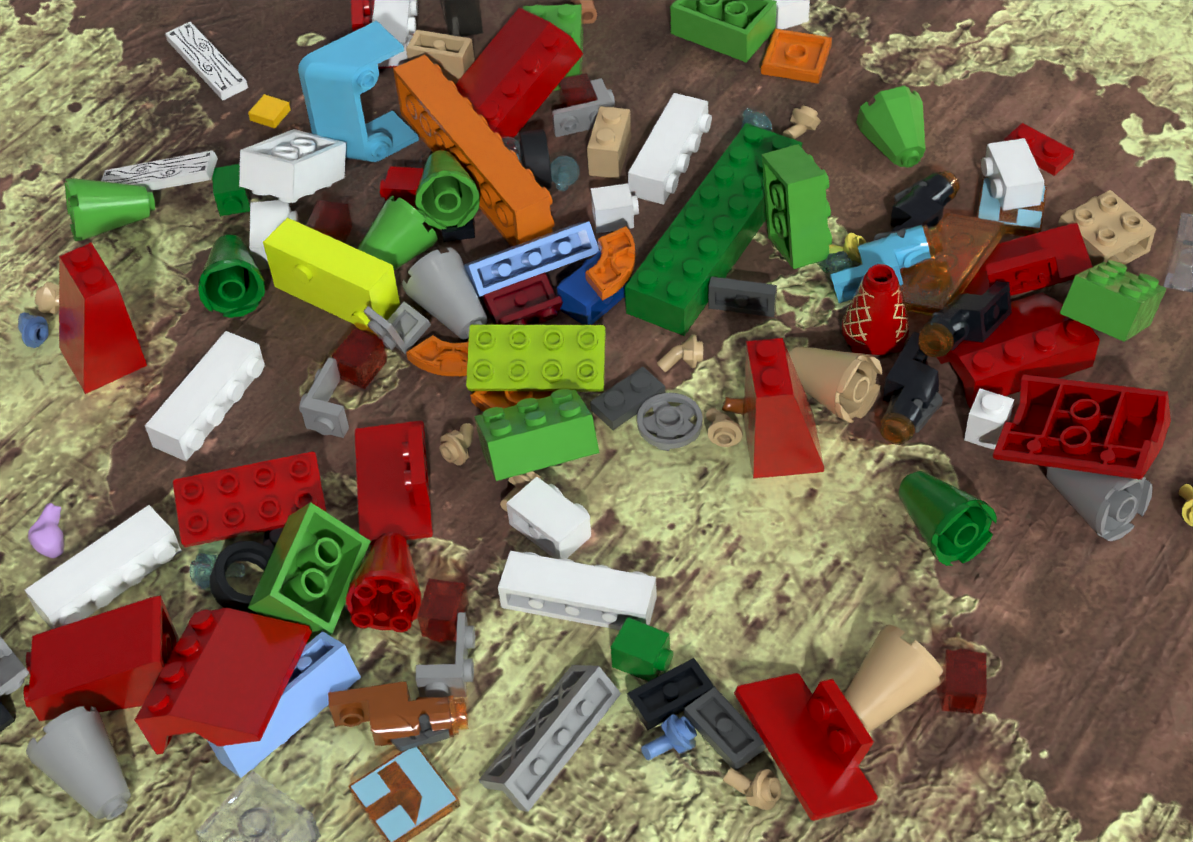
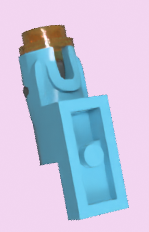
M927 225L903 228L899 231L879 233L875 235L873 241L858 246L863 265L845 268L840 272L830 274L838 302L842 303L852 300L866 272H868L870 267L877 264L890 266L895 271L899 285H904L900 272L901 268H909L924 260L936 257V253L943 252L937 227L928 228Z

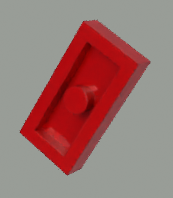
M1021 123L1004 138V141L1025 138L1037 166L1053 176L1073 160V149L1024 123Z

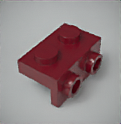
M545 272L485 294L483 298L494 325H527V323L535 320L543 323L555 318L563 303L560 296H555Z

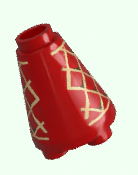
M877 264L869 268L842 318V334L846 342L851 346L853 353L871 355L897 353L903 350L905 341L909 336V320L899 281L895 271L888 265Z

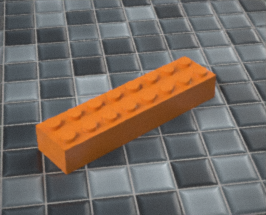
M423 55L393 68L401 115L432 152L444 150L455 156L478 187L480 210L510 246L513 247L552 233V228L555 224L551 215L550 205L553 202L547 188L541 187L536 182L532 171L529 168L525 169L521 165L516 153L513 150L509 151L497 132L493 133L483 115H478L473 110L467 97L463 98L458 93L452 80L448 81L444 77L440 66L433 64L426 55Z

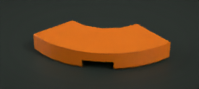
M627 226L598 238L601 257L595 266L585 272L586 281L602 301L620 290L633 272L636 258L635 243Z
M432 335L407 351V359L418 368L433 374L451 377L467 376L469 342L451 343L442 341Z

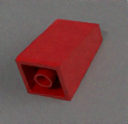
M92 242L59 256V348L85 394L147 366L119 287Z
M783 338L746 341L744 428L753 479L824 472L814 414Z
M161 595L32 636L31 651L26 653V667L29 671L30 679L29 684L24 686V701L28 708H32L39 721L55 719L61 714L84 706L87 712L91 710V706L95 707L98 712L140 707L144 704L146 697L149 695L178 642L177 632Z

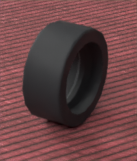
M544 130L520 132L519 144L522 166L532 171L536 182L541 187L551 189L550 158Z
M238 541L227 546L218 555L209 578L210 590L216 602L223 608L258 614L248 608L253 595H245L234 590L228 584L225 573L230 564L237 561H248L265 570L273 550L267 545L255 541Z

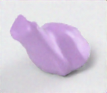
M53 503L45 505L40 517L28 532V540L33 548L49 558H56L62 555L64 551V535L58 527L61 507L55 506Z

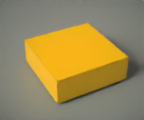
M264 94L248 112L250 121L275 129L291 111L289 102Z

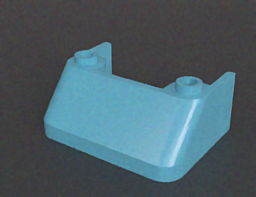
M374 21L307 54L301 60L298 67L312 134L346 142L345 158L377 162L419 140L418 135L393 111L365 124L360 94L368 91L376 84L379 78V63L404 51V46L379 22Z

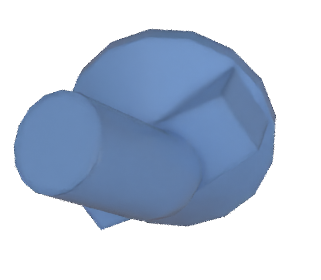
M25 312L21 313L18 316V329L22 334L23 343L31 348L42 345L49 333L46 319Z
M672 714L661 724L665 734L643 745L641 751L647 760H651L673 747L678 754L684 753L696 746L694 737L697 736V732L685 716L679 718L677 715Z

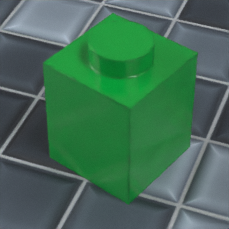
M240 164L214 169L212 175L213 194L220 216L250 212L249 189L239 187Z
M627 617L611 646L612 667L648 682L658 677L660 671L665 673L671 664L674 653L670 650V633Z

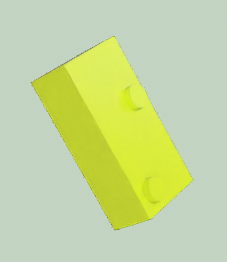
M286 218L263 241L276 288L354 324L360 330H367L377 335L367 326L370 320L363 312L367 306L385 320H388L400 306L393 265L290 218Z

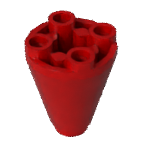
M387 532L375 541L350 583L346 594L347 610L352 615V623L358 628L369 627L380 631L406 632L411 628L412 622L420 613L422 608L421 591L410 548L406 539L399 533Z

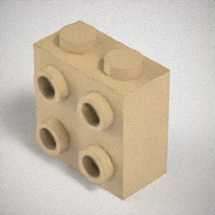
M1111 190L1098 197H1092L1085 204L1073 210L1066 211L1060 216L1058 221V227L1072 223L1078 224L1093 267L1102 262L1107 263L1108 260L1126 265L1150 252L1156 231L1153 225Z

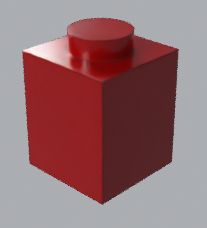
M389 166L386 179H382L380 183L381 198H385V201L390 196H394V201L401 198L417 210L415 195L424 168Z

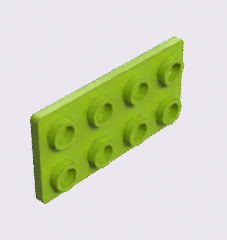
M470 325L466 387L469 391H557L560 389H576L577 392H602L604 390L605 326Z

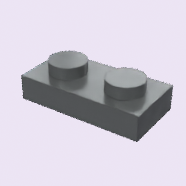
M711 276L709 283V309L774 317L777 285Z
M641 367L590 401L591 411L614 430L638 414L640 407L646 400L655 395L665 393V385L648 370Z
M715 687L684 708V716L722 759L735 770H738L765 750V744L759 734Z

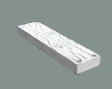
M191 22L165 33L170 45L222 100L248 88L246 79Z
M212 150L105 170L101 181L145 186L147 191L208 181L212 178L218 157Z

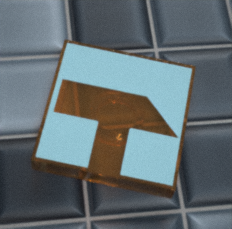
M983 176L975 229L1024 236L1041 232L1047 185L1044 184L1040 205L1003 211L998 199H994L992 196L989 178Z
M419 746L401 751L348 786L351 795L385 842H408L460 807L457 796Z

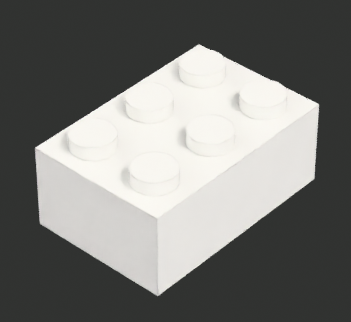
M293 129L240 150L239 187L250 189L256 195L279 197L278 199L281 202H297L299 198L312 195L315 191L323 187H330L332 183L344 178L346 142Z

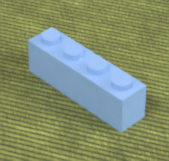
M590 221L576 223L464 264L477 296L481 297L498 289L597 254L600 250Z
M323 631L306 644L261 741L219 747L208 741L219 762L242 778L328 706V693L347 690L359 680L361 676L345 644Z

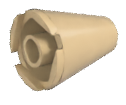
M802 346L795 347L792 351H789L804 391L838 418L852 423L854 422L852 420L854 417L863 418L871 409L881 385L876 384L877 373L882 375V367L878 359L868 354Z
M885 625L879 632L844 694L868 733L940 686L945 680V677L940 676L944 671L935 658L918 641L914 640L910 644L901 639L900 637L905 632L893 625Z

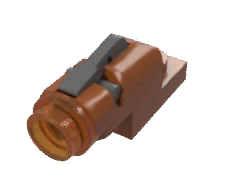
M406 681L328 693L329 708L335 726L344 725L352 727L360 725L362 722L370 721L372 736L377 746L394 745L399 751H405L427 743L432 744L454 737V735H459V730L469 729L464 698L455 699L454 695L445 697H417L416 700L411 701Z

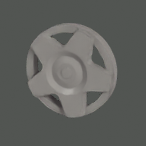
M678 393L658 394L646 400L640 407L637 414L638 431L645 441L660 450L669 451L670 449L680 448L695 441L700 435L702 412L697 403L685 395ZM668 402L680 403L681 405L674 407L671 406ZM652 408L654 414L644 417L646 412ZM694 415L697 419L696 425L689 421Z

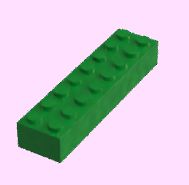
M746 123L626 284V314L685 336L709 302L711 276L726 278L767 219L762 154L797 144L802 148L803 142Z

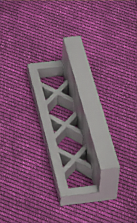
M572 665L478 781L486 789L503 791L520 811L528 812L621 695V692L600 666Z

